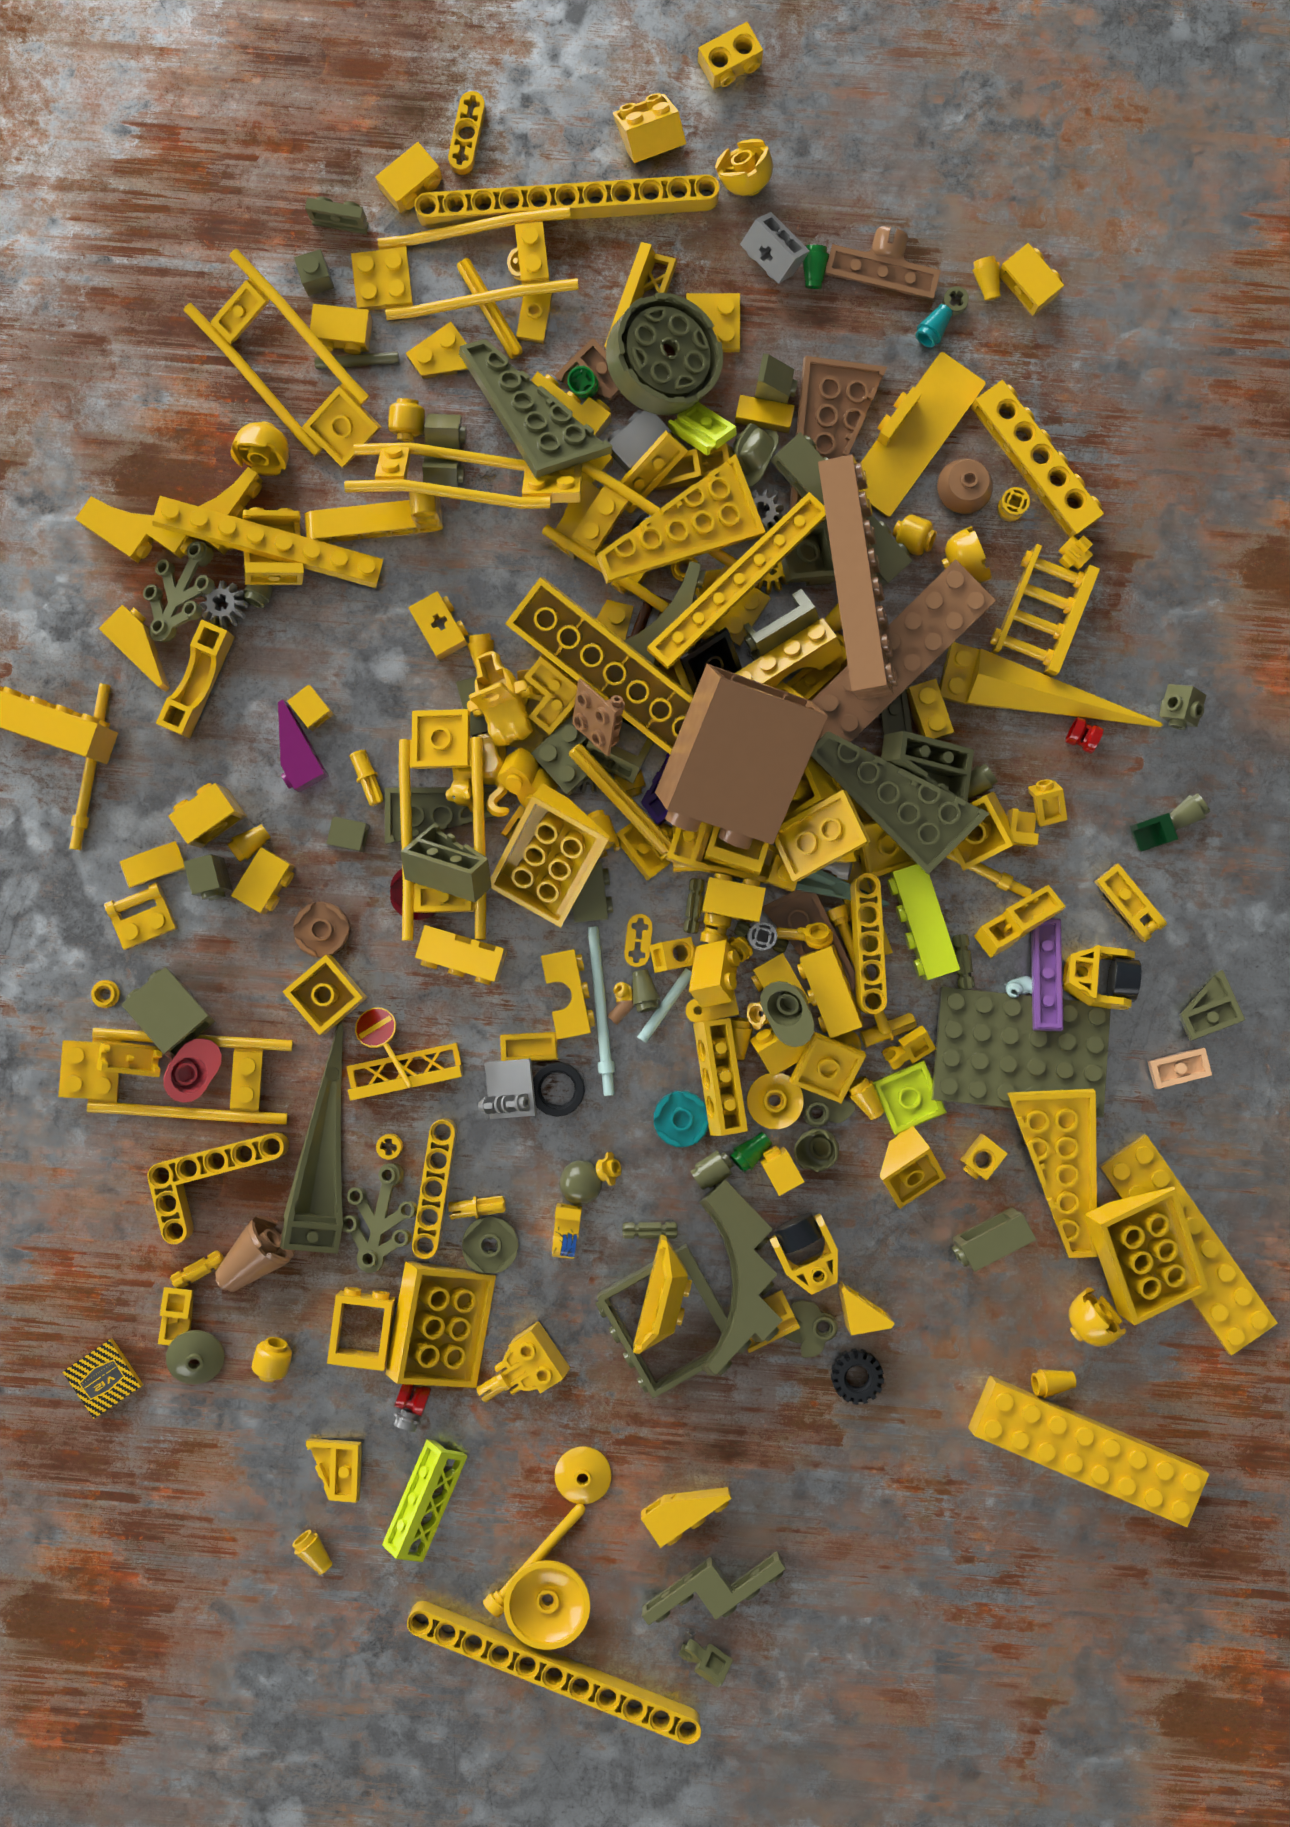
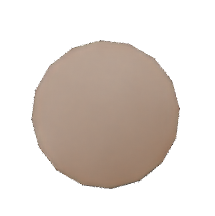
M316 902L308 904L299 911L294 920L293 928L296 944L303 952L313 957H323L326 954L335 955L345 947L349 939L350 924L348 917L341 908L332 903Z

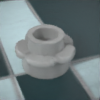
M403 1409L401 1413H394L396 1419L393 1425L400 1429L415 1432L417 1425L421 1424V1421L417 1419L418 1415L413 1414L412 1410Z

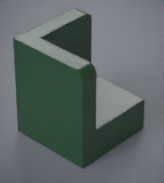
M1169 813L1130 826L1138 851L1140 852L1178 840Z

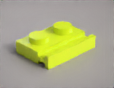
M699 402L690 409L679 413L674 421L671 419L668 421V428L672 433L707 456L710 455V450L713 448L718 449L737 435L735 425Z

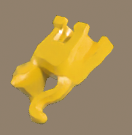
M489 733L479 734L478 737L483 738V784L497 785V789L488 796L486 802L487 811L493 816H505L509 813V808L499 807L497 802L508 791L498 778V774L507 756L506 746H495ZM471 767L452 768L454 780L445 793L447 801L455 802L458 806H468L472 813Z

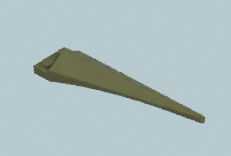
M340 1022L335 1030L283 1216L285 1220L280 1247L286 1250L338 1254L343 1227L341 1185L343 1025Z

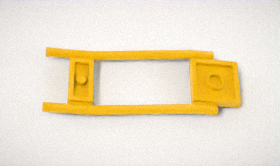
M570 207L511 213L408 235L378 238L379 250L351 253L357 309H367L369 311L385 309L386 319L389 321L420 317L523 296L579 290L578 278L550 281L543 226L544 221L570 219ZM515 225L522 285L414 306L407 247Z
M237 248L234 249L229 257L249 279L244 281L210 322L192 303L187 304L183 311L223 351L294 436L314 456H317L324 449L342 468L346 467L355 457L354 444H367L382 428L362 407L370 396L347 373L279 292ZM269 300L273 302L342 383L302 427L231 345L270 302Z
M411 442L354 444L355 456L380 455L375 480L344 482L346 493L406 491L519 509L551 508V503L580 502L582 463L535 478L525 460ZM411 454L524 471L522 497L406 480Z
M586 461L581 471L603 484L604 488L602 487L571 539L548 524L543 528L542 534L602 573L595 554L599 551L627 507V503L631 502L650 516L658 512L660 508ZM722 549L707 553L725 565L714 582L737 561L736 558ZM630 577L615 581L662 613L670 605ZM754 587L702 639L706 640L714 635L716 631L727 628L732 641L741 647L744 637L747 636L743 625L749 623L753 628L771 601V597Z
M468 709L412 711V740H399L402 850L413 841L410 768L471 767L474 850L486 857L483 738H470V711ZM402 864V941H413L414 912L475 911V940H486V893L476 902H472L417 883L414 884V882L405 880Z
M93 1028L92 1041H62L58 1097L88 1099V1113L287 1125L288 1113L259 1112L263 1050L292 1051L293 1040L200 1034L197 1038L211 1040L218 1047L234 1048L230 1110L117 1103L120 1073L103 1072L97 1069L101 1040L154 1042L144 1031Z

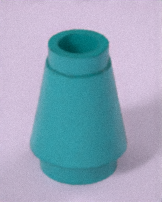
M940 304L917 326L916 339L922 345L930 348L935 344H939L953 315L952 310L947 305Z

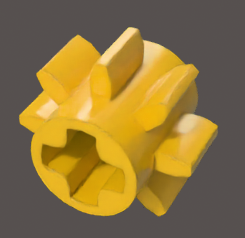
M1073 535L1058 550L1063 555L1059 562L1066 569L1073 565L1079 570L1092 557L1093 553L1088 549L1093 543L1084 535L1079 540Z

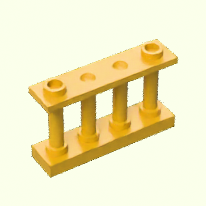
M1036 544L1031 551L1027 550L1023 556L1020 566L1024 567L1001 628H996L991 637L990 644L993 645L991 653L997 654L1001 651L1002 646L1041 660L1042 664L1045 665L1043 674L1053 678L1060 672L1100 568L1089 565L1083 572L1078 571L1076 573L1039 558L1038 555L1042 545ZM1033 568L1073 583L1072 586L1076 588L1073 598L1068 597L1067 599L1029 584L1028 581ZM1023 594L1063 609L1062 612L1066 614L1063 623L1054 624L1017 609ZM1015 620L1051 634L1052 638L1056 640L1053 648H1048L1046 651L1007 635L1012 621Z

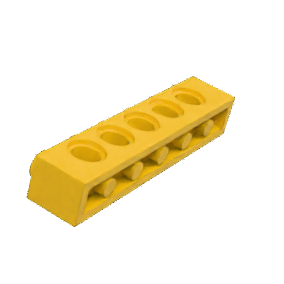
M1002 379L976 398L971 409L1070 539L1073 535L1076 537L1104 515L1102 505L1096 497L1090 496L1087 492L1083 479L1078 474H1074L1068 467V460L1065 455L1060 451L1057 452L1053 447L1049 434L1044 429L1040 430L1034 422L1035 418L1031 410L1023 407L1017 399L1018 395L1015 389L1009 384L1006 385ZM999 410L1009 411L1012 418L1004 419L1001 417ZM1016 432H1024L1028 436V441L1019 440ZM1033 454L1042 455L1045 463H1037L1033 458ZM1050 476L1060 478L1062 486L1053 485L1050 481ZM1067 498L1075 499L1078 502V508H1071L1067 504Z

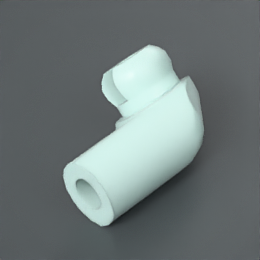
M1023 976L1010 980L1006 985L1008 996L1017 998L1019 995L1032 994V978Z

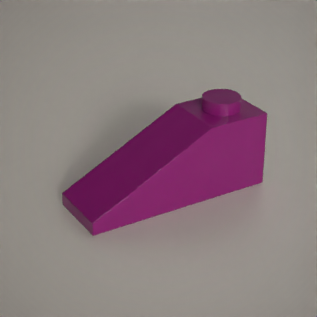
M282 699L278 702L280 764L284 770L281 777L289 789L293 787L294 790L302 792L329 775L289 704Z

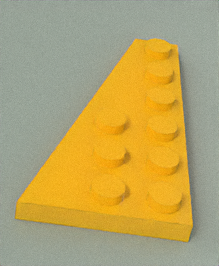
M734 454L724 464L712 470L702 480L690 486L660 508L658 512L646 518L636 528L624 534L598 553L597 560L606 584L763 536L766 532L737 455Z
M1094 1089L1008 1092V1098L1067 1256L1069 1258L1098 1257L1084 1215L1097 1208L1096 1091Z

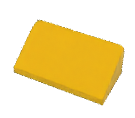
M740 395L735 423L743 425L752 423L759 428L789 434L795 405Z

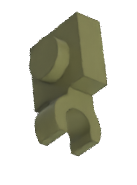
M692 1639L688 1640L687 1645L683 1644L679 1652V1656L684 1660L697 1663L694 1672L717 1688L723 1684L733 1662L732 1658L709 1643L705 1648H702Z

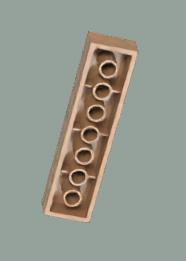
M853 454L819 461L818 466L851 690L859 700L893 695V686H897V676L895 668H892V664L889 663V658L893 657L891 640H888V636L884 632L885 629H889L887 613L886 611L884 612L883 606L880 605V601H884L885 596L883 585L880 583L879 577H876V573L881 572L878 555L875 554V550L872 548V545L876 544L874 527H871L870 519L868 520L867 518L872 516L870 500L867 499L866 491H863V489L868 488L866 472L863 471L862 464L856 462Z
M956 559L889 624V629L884 630L888 640H891L893 657L889 658V663L892 664V668H895L897 676V686H893L894 694L859 700L851 690L847 665L812 700L817 707L828 715L818 740L829 731L852 742L995 603L996 600Z

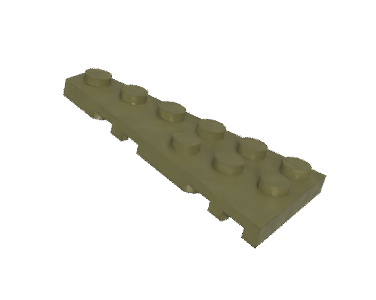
M486 339L460 346V357L535 478L611 454L613 446L608 441L604 440L602 442L596 437L594 430L589 425L585 424L583 426L572 416L573 412L542 386L537 387L534 385L527 373L523 370L520 372L509 364V358Z
M829 731L816 742L811 757L847 791L850 797L926 874H929L990 814Z

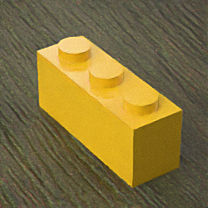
M831 944L823 949L802 955L799 958L801 963L797 964L802 979H807L811 990H808V996L813 1007L818 1006L821 1016L818 1017V1021L823 1033L828 1032L829 1037L833 1038L863 1027L864 1020L857 1007L835 945Z

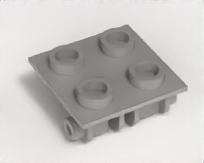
M531 1058L485 1063L488 1097H484L479 1101V1110L484 1114H490V1119L536 1116Z

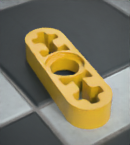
M468 91L462 95L457 111L448 160L452 171L458 175L470 173L475 164L486 112L484 98L476 91ZM472 102H476L477 107H474L473 119L469 118L468 106H471ZM471 127L475 134L470 139H463L459 136L461 129ZM461 147L465 148L466 160L462 162V165H458L457 159H460Z

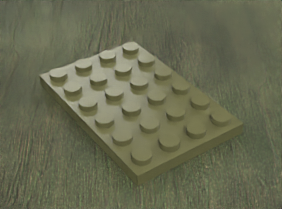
M941 987L931 1100L1013 1109L1007 1095L1008 1092L1094 1089L1096 1091V1118H1103L1111 1009L1092 1007L1082 1001L1063 999V1030L1035 1031L1033 1030L1032 996L1019 995L1017 998H1012L1007 993Z

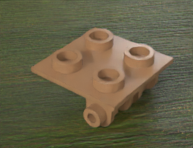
M581 678L578 680L572 724L607 757L610 756L611 747H614L619 742V732L623 720L621 714H623L625 708L623 698L615 695L605 701Z

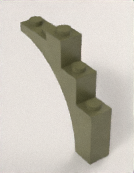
M690 561L683 583L670 605L648 627L637 635L624 640L657 667H660L661 663L647 651V647L697 600L694 599L696 588H702L706 571L701 570L702 564ZM701 639L697 641L689 650L693 649L694 646L699 645L701 643Z
M726 1180L715 1185L699 1202L712 1218L723 1238L730 1261L732 1277L731 1307L725 1329L715 1349L701 1366L709 1376L724 1374L732 1365L730 1361L737 1352L742 1354L751 1345L752 1341L750 1338L755 1342L770 1341L779 1332L777 1326L783 1321L759 1296V1294L764 1296L774 1286L772 1280L778 1274L754 1249L760 1250L769 1241L767 1235L773 1229Z

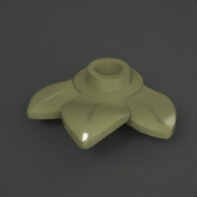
M802 1088L805 1103L803 1117L812 1127H822L828 1122L841 1123L849 1118L856 1108L849 1101L843 1100L841 1104ZM814 1108L822 1110V1115L819 1118L812 1116Z
M804 1300L793 1302L791 1304L792 1310L800 1328L784 1337L789 1341L801 1343V1355L803 1358L817 1356L823 1351L826 1341L833 1339L837 1334V1321L831 1314L821 1312L813 1302ZM821 1322H827L829 1324V1327L826 1331H820L818 1329V1325Z

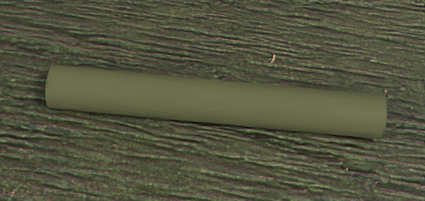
M398 352L334 356L342 367L399 363ZM320 357L314 358L316 369L328 368Z

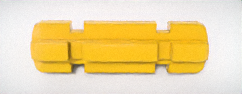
M216 1250L207 1255V1259L203 1257L183 1268L184 1272L180 1270L170 1277L172 1285L175 1288L182 1289L189 1285V1281L193 1283L211 1273L212 1268L216 1270L224 1260L222 1253Z

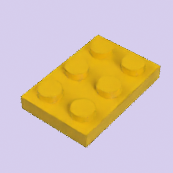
M845 790L839 791L782 823L774 841L792 882H798L871 843Z

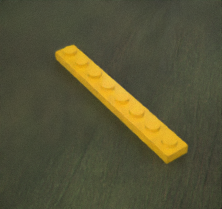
M810 492L806 494L647 647V651L667 670L673 666L826 519L824 505Z
M163 496L159 497L152 520V526L283 563H303V568L372 588L377 586L383 559Z

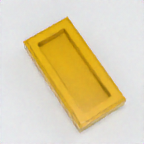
M556 1032L500 1035L501 1061L531 1058V1061L558 1060Z

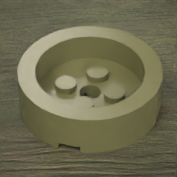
M656 293L654 296L641 297L636 300L614 324L607 339L606 361L615 385L631 403L653 414L675 415L690 409L714 387L721 374L723 349L721 342H718L712 329L714 324L697 305L678 295ZM663 344H668L674 349V356H666L667 353L663 348Z

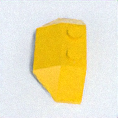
M660 1235L634 1339L633 1353L636 1354L642 1353L675 1332L676 1324H682L685 1308L681 1307L683 1296L688 1297L691 1289L692 1280L688 1279L685 1266L668 1238L664 1235Z

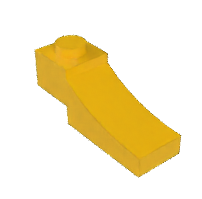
M1047 885L1008 907L1000 916L982 925L974 937L989 957L993 958L1013 946L1014 943L1062 912L1066 906L1053 889Z

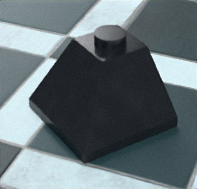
M727 628L718 631L680 658L693 695L696 692L706 664L732 673L742 669Z

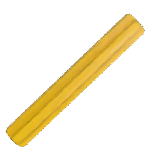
M465 258L457 263V269L472 294L488 291L469 258ZM492 302L479 305L509 358L514 359L523 353L522 347L497 304Z

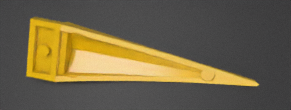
M955 642L948 648L939 684L944 700L962 705L1065 715L1150 727L1163 726L1159 721L984 649H977Z

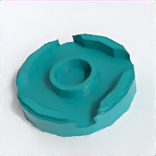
M674 1091L665 1095L657 1104L654 1111V1127L658 1136L665 1143L674 1147H688L698 1143L707 1132L709 1124L706 1105L696 1094L688 1091Z

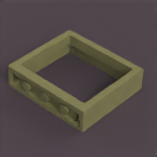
M687 1243L676 1248L675 1252L685 1266L721 1333H723L728 1317ZM653 1261L598 1292V1302L595 1304L602 1318L607 1316L611 1322L612 1327L609 1330L615 1342L619 1343L621 1341L626 1349L623 1356L630 1368L635 1367L640 1375L637 1378L640 1387H642L645 1393L649 1391L652 1398H655L703 1371L701 1366L715 1348L657 1381L641 1353H633L634 1340L610 1298L650 1276Z

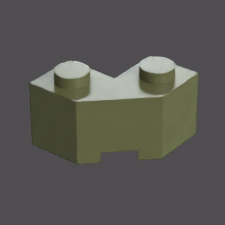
M427 414L424 426L425 445L462 450V443L466 444L467 428L462 426L461 415ZM425 456L422 466L423 482L459 488V483H464L465 466L461 465L460 461Z

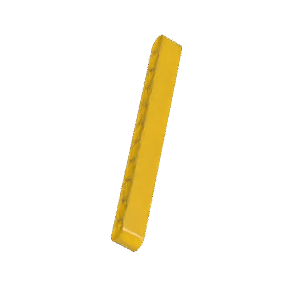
M690 175L426 192L416 198L414 206L420 224L430 229L511 213L570 207L571 216L570 219L561 220L709 211L716 207L719 197V183L712 175ZM706 189L712 191L713 194L703 196L700 192ZM680 191L683 192L685 196L682 198H676L672 194L674 192ZM648 193H654L658 197L648 200L644 196ZM620 195H627L629 197V199L624 202L619 201L616 198ZM592 197L602 199L599 203H591L589 201ZM567 198L574 200L571 205L561 203ZM538 200L546 202L542 207L533 205ZM510 202L518 203V206L513 209L505 207ZM481 204L491 205L489 209L484 211L478 209ZM457 205L463 207L459 212L450 211L452 207ZM428 207L435 209L431 214L422 213Z
M428 1601L417 1602L410 1611L407 1627L410 1633L419 1638L680 1743L694 1744L700 1738V1715L689 1706L550 1650L530 1647L515 1636ZM424 1614L428 1618V1622H418L415 1619V1615ZM446 1624L451 1625L455 1632L447 1634L443 1632L441 1627ZM472 1635L478 1636L482 1642L480 1644H472L469 1642L468 1637ZM503 1646L508 1650V1653L499 1655L495 1652L494 1648ZM531 1657L535 1663L527 1666L521 1662V1659ZM550 1668H558L562 1673L559 1676H551L547 1671ZM582 1678L588 1682V1685L578 1687L574 1681ZM610 1689L615 1695L607 1698L602 1696L601 1692ZM637 1700L642 1705L638 1708H631L628 1706V1702ZM658 1711H665L668 1713V1716L664 1719H658L654 1714ZM684 1722H692L693 1724H695V1726L689 1730L683 1729L681 1727V1725Z

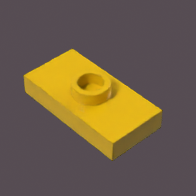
M553 293L523 296L516 334L517 340L544 344Z

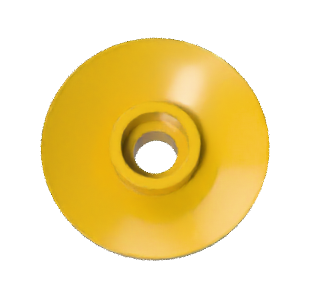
M770 1073L760 1076L751 1085L747 1094V1107L750 1115L759 1125L768 1129H783L793 1124L800 1116L804 1104L803 1093L800 1087L790 1083V1076L779 1073L772 1077ZM772 1095L779 1096V1104L771 1105L769 1102Z
M587 1446L575 1447L565 1452L559 1459L555 1468V1483L559 1492L567 1500L576 1504H590L599 1500L607 1492L611 1483V1468L608 1460L600 1451ZM579 1474H586L588 1480L582 1483L578 1481L577 1477Z

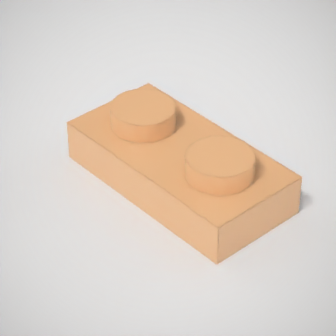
M1204 1047L1147 1061L1154 1089H1161L1212 1076Z

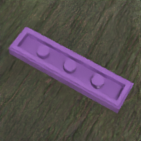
M1050 918L1031 931L1033 1030L1035 1031L1063 1030L1061 919Z

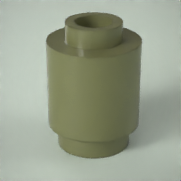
M718 1150L695 1164L696 1168L690 1172L702 1190L707 1187L711 1189L733 1174L730 1169L734 1167V1164L726 1152L720 1155Z

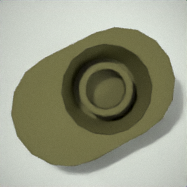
M752 423L748 424L746 429L737 436L733 443V452L737 455L749 488L755 486L762 479L779 444L777 432L762 430Z
M777 981L766 986L761 994L760 1004L775 1035L788 1046L798 1047L805 1045L811 1040L815 1027L806 994L799 987L788 982Z

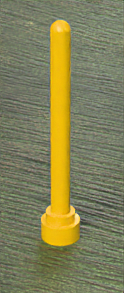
M844 904L826 913L834 927H838L854 966L853 933L848 924L851 913L847 904ZM865 967L864 976L866 977V979L871 981L867 968ZM873 993L868 994L866 999L870 1008L874 1009L878 1004V999ZM884 1010L881 1013L873 1014L880 1033L883 1035L889 1034L891 1028Z
M577 1504L514 1576L525 1566L542 1561L585 1513L586 1509L583 1504ZM512 1578L500 1591L491 1592L483 1601L486 1609L497 1618H500L504 1613L505 1593Z

